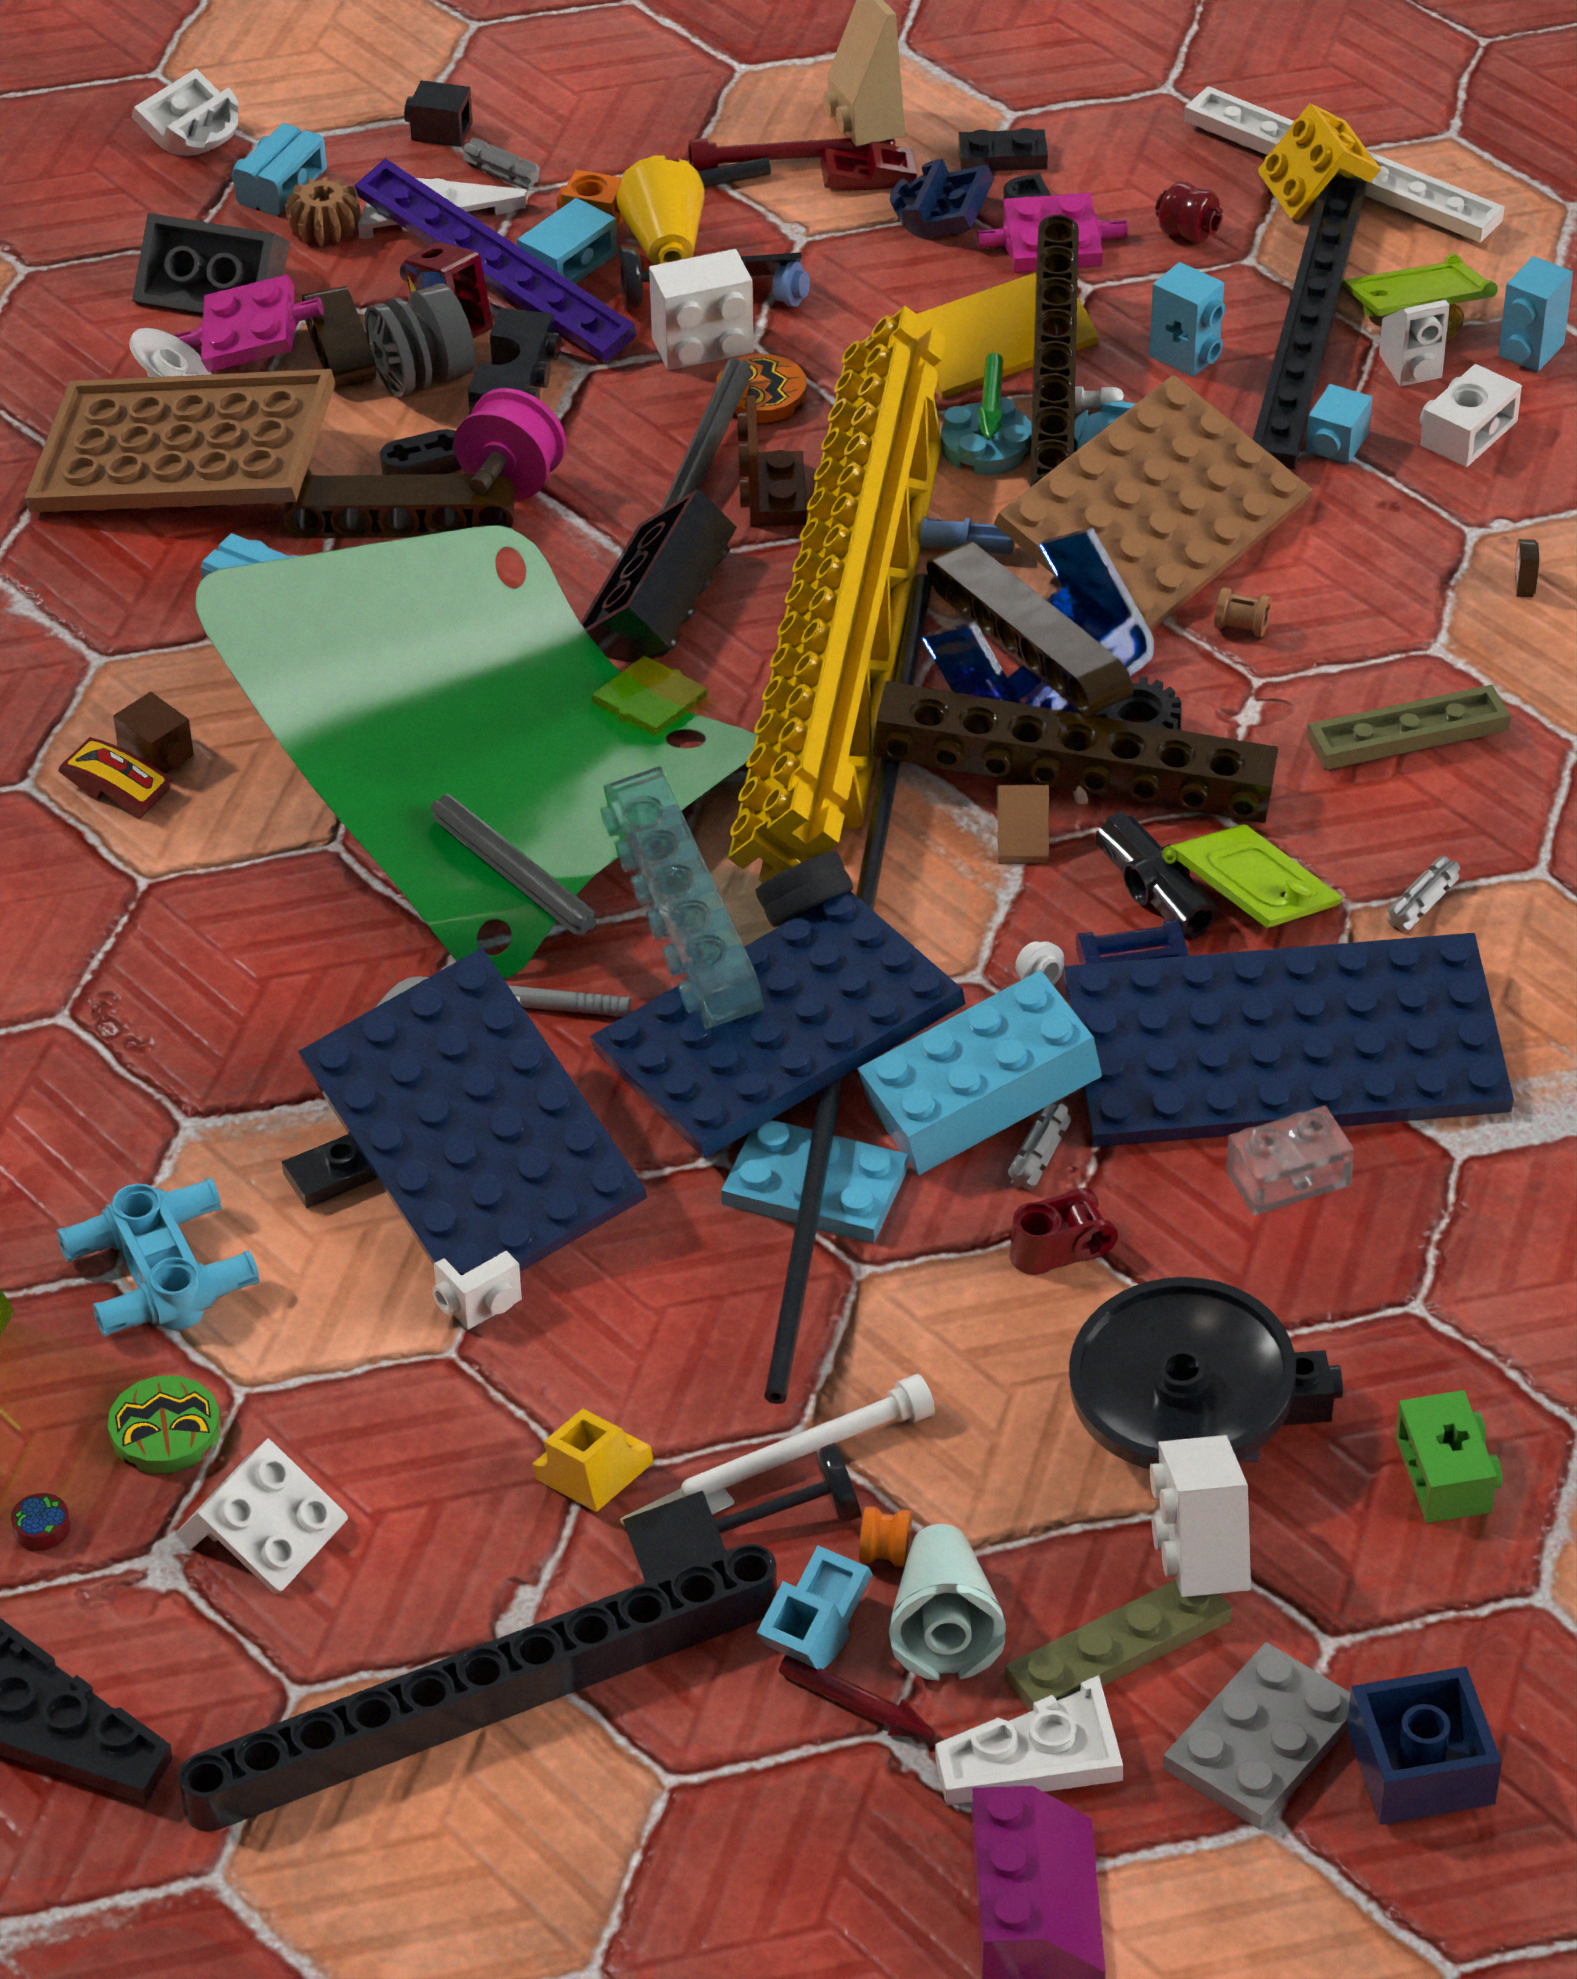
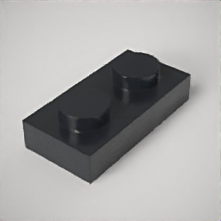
M1020 128L1007 131L980 129L973 132H959L958 148L961 170L988 165L990 171L1048 169L1045 129L1032 130Z

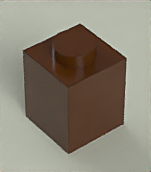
M149 692L113 715L117 746L140 757L164 774L194 756L189 719L154 693Z

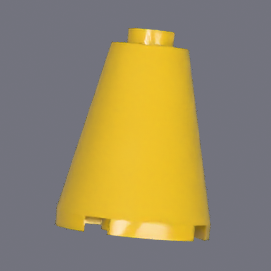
M654 155L637 161L621 177L622 183L616 196L620 214L653 265L692 258L705 196L699 172L687 161L680 158L679 162L666 160L665 155Z

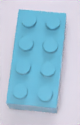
M1042 970L858 1068L868 1107L899 1150L909 1154V1163L918 1176L1102 1077L1094 1037Z

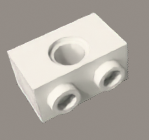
M1474 364L1461 377L1454 378L1441 395L1435 400L1428 401L1424 406L1419 419L1422 425L1420 446L1468 467L1518 421L1522 385Z

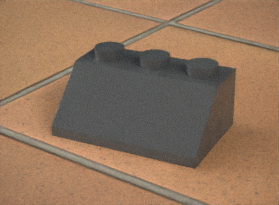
M148 213L132 301L203 313L204 295L283 276L290 241L269 232Z

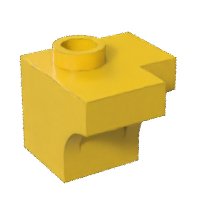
M582 1408L544 1441L546 1452L533 1462L532 1465L536 1480L597 1512L654 1463L650 1445Z

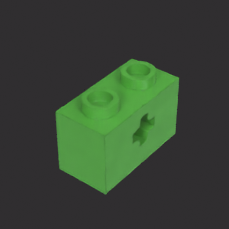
M1465 1390L1399 1400L1395 1439L1425 1522L1431 1523L1492 1513L1495 1489L1502 1487L1501 1465L1496 1454H1488L1485 1446L1486 1430L1483 1417L1479 1411L1472 1412Z

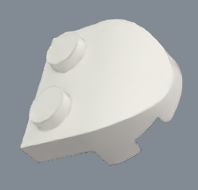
M194 69L136 105L131 118L163 150L173 155L193 156L218 147L234 135L238 125L237 112L239 103L229 87L219 92L197 69Z

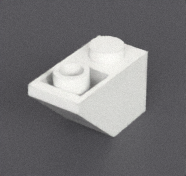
M1447 300L1404 308L1382 318L1379 355L1400 387L1442 378L1450 306Z

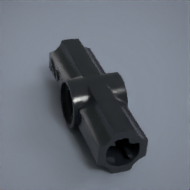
M1122 811L1107 817L1104 825L1096 831V845L1123 872L1125 886L1134 901L1140 905H1146L1151 902L1181 935H1188L1191 939H1194L1206 933L1208 927L1217 919L1218 906L1194 882L1186 866L1179 861L1169 864L1163 859V849L1170 846V844L1161 847L1133 816H1126Z

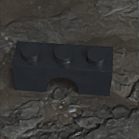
M500 308L490 333L492 365L479 363L468 389L469 415L472 414V410L478 400L485 393L494 389H517L540 400V389L547 388L549 384L551 360H558L561 334L554 332L553 314Z

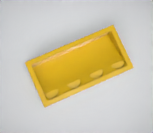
M1036 273L917 314L919 318L914 336L916 339H919L932 327L946 337L942 360L934 366L939 372L935 392L941 399L983 385L985 359L990 353H998L1003 357L1002 377L1033 367ZM1078 297L1076 351L1099 343L1098 333Z

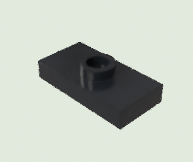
M349 1134L282 1161L284 1176L306 1208L377 1179Z

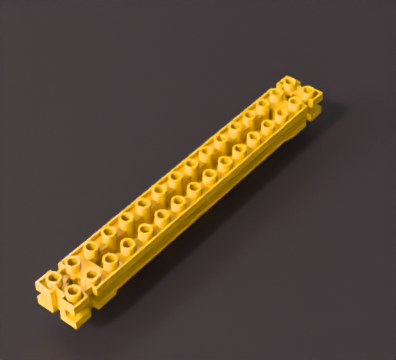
M907 306L901 308L892 317L884 316L875 325L871 336H868L862 342L858 340L853 342L846 349L841 359L843 369L834 389L837 394L834 406L828 415V421H830L828 433L821 444L823 454L821 463L814 474L816 484L813 495L807 504L809 514L806 526L799 537L802 544L799 556L792 567L794 572L792 586L785 597L787 608L784 619L777 631V634L780 636L777 650L770 661L772 672L769 684L762 695L764 706L761 717L754 728V733L757 734L753 751L746 762L749 770L745 785L738 796V800L741 802L738 818L730 830V835L733 838L728 859L744 869L756 859L761 858L763 863L758 880L761 883L807 859L829 851L839 843L842 828L857 829L863 825L877 758L873 757L876 719L886 681L893 682L921 548L922 520L928 514L942 447L934 397L939 372L934 366L942 360L946 337L932 327L919 339H916L914 336L919 316Z

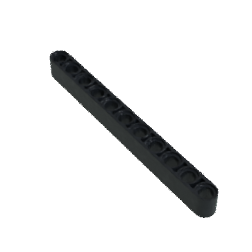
M746 1544L735 1547L195 1754L183 1763L178 1774L185 1818L192 1827L200 1831L211 1832L226 1828L761 1620L765 1617L777 1593V1564L775 1557L767 1548L760 1545Z

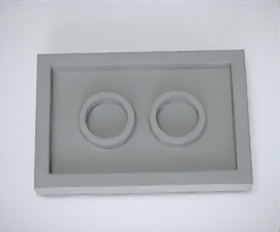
M1265 1642L1164 1754L1163 1770L1261 1830L1347 1732L1350 1692L1268 1642Z

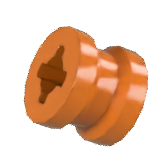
M865 1506L860 1536V1563L872 1564L877 1559L889 1560L894 1567L905 1568L911 1541L912 1510L900 1509L895 1514H885L878 1507Z

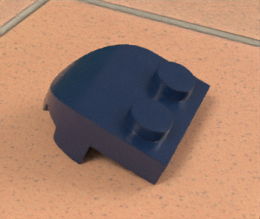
M941 158L924 164L922 166L923 175L908 184L907 180L901 179L893 188L890 202L899 221L907 231L921 238H932L947 234L958 236L971 230L994 177L988 165L949 172Z

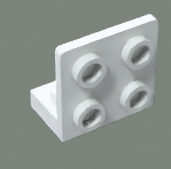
M267 1438L240 1463L178 1529L175 1535L190 1549L206 1536L213 1542L219 1540L272 1593L279 1594L347 1521L348 1516L283 1451Z

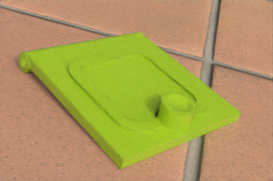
M1455 253L1448 254L1443 263L1344 279L1343 288L1364 304V314L1379 317L1391 315L1404 308L1447 300L1449 304L1491 298L1498 292V286L1493 281L1483 278L1463 263L1460 256Z
M1246 824L1165 847L1162 852L1163 859L1167 863L1172 864L1179 861L1266 928L1338 906L1343 900L1341 895Z

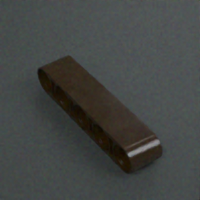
M475 474L305 476L297 501L285 502L283 523L285 529L290 534L306 539L400 538L495 525L511 528L514 521L515 487L509 478L503 475H498L483 495L476 494L470 489L469 482Z

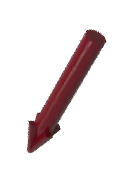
M785 1655L780 1664L779 1674L890 1727L888 1736L935 1737V1732L905 1699H901L898 1706L822 1668L816 1669Z

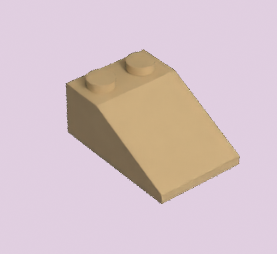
M856 0L827 75L829 92H824L823 94L824 108L828 118H833L838 124L840 132L845 133L851 138L856 146L870 144L871 141L880 142L905 137L896 13L884 0Z

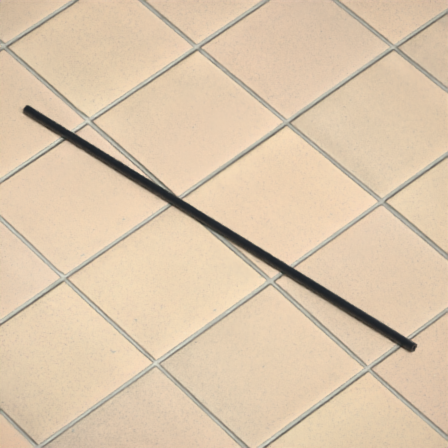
M917 574L913 580L895 678L896 683L914 685L932 588V578L927 574ZM883 758L880 760L856 896L873 911L900 767V761ZM844 1077L827 1085L820 1090L764 1394L765 1399L772 1404H782L787 1399Z

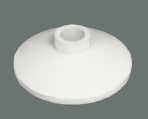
M140 328L132 334L129 340L133 356L147 371L148 377L211 374L203 365L201 356L192 347L167 332L154 328Z

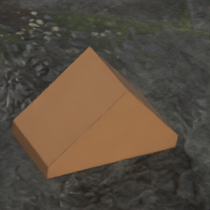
M998 785L996 787L998 864L1049 863V785Z

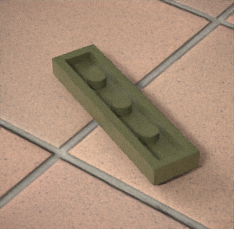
M1487 685L1309 723L1307 739L1323 769L1328 770L1509 731L1511 715L1493 685Z
M1176 1580L1006 1664L1004 1679L1031 1712L1033 1711V1703L1051 1695L1056 1700L1080 1691L1082 1682L1098 1675L1103 1687L1229 1623L1232 1616V1606L1221 1593L1182 1597Z

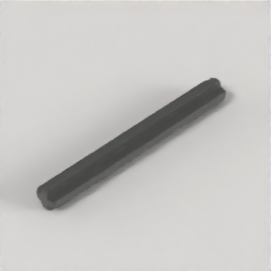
M732 358L726 363L660 511L694 490L701 488L751 376L750 364L746 360L739 361Z
M443 794L439 800L432 802L430 808L433 811L432 816L436 822L573 934L583 936L587 930L594 929L596 920L594 919L595 913L593 909L450 794Z

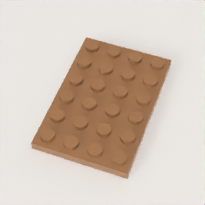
M317 369L69 381L24 497L29 513H59L81 510L104 511L107 509L131 508L149 509L181 506L190 508L206 505L236 506L240 504L296 502L335 386L332 370Z
M1173 374L998 512L994 525L1133 643L1137 644L1309 500L1313 489Z

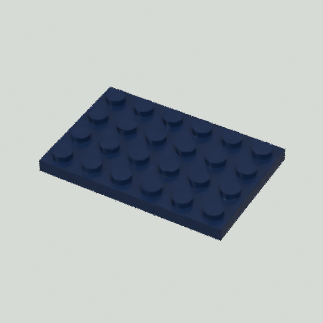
M849 890L826 899L787 921L754 942L596 1032L590 1038L594 1052L705 1159L966 1003L963 989Z
M483 948L467 955L298 1051L303 1065L433 1265L444 1258L462 1276L507 1251L519 1263L521 1272L647 1198L646 1189Z

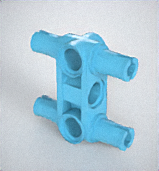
M211 1177L166 1192L164 1189L153 1188L147 1184L137 1183L128 1185L114 1195L112 1203L106 1205L105 1209L101 1210V1215L56 1230L59 1246L66 1262L69 1263L73 1259L113 1247L115 1251H120L138 1289L124 1293V1295L93 1304L94 1316L104 1338L112 1333L146 1322H150L152 1325H161L171 1330L188 1329L202 1318L204 1310L209 1309L215 1303V1298L260 1283L258 1269L249 1250L231 1258L204 1266L201 1262H196L178 1226L180 1223L201 1215L221 1210L219 1193Z

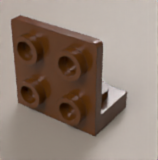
M746 396L747 413H738V441H747V443H739V478L748 477V479H740V508L750 507V526L806 525L803 450L758 452L756 396Z

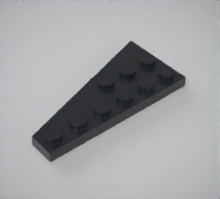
M0 1618V1755L146 1804L173 1759L171 1744L121 1707H111L93 1693V1687L78 1675L72 1678L56 1666L54 1657Z

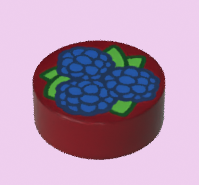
M36 1493L20 1500L12 1510L11 1523L14 1537L25 1548L31 1550L53 1548L60 1544L70 1531L67 1506L61 1498L53 1494Z

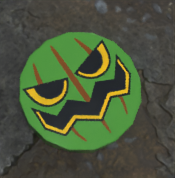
M155 1376L136 1382L118 1396L109 1410L107 1428L115 1454L122 1461L125 1462V1459H127L129 1462L136 1464V1469L147 1473H174L193 1467L204 1459L203 1453L209 1449L211 1444L212 1448H214L220 1436L221 1418L213 1394L199 1382L182 1376Z

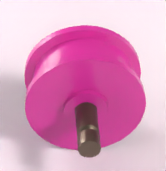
M499 388L485 393L475 404L472 414L467 416L458 426L454 435V451L463 471L466 474H475L469 482L470 489L474 493L483 495L497 476L503 475L514 484L515 500H520L538 493L546 483L549 473L555 470L561 463L566 452V436L556 415L542 401L517 389Z

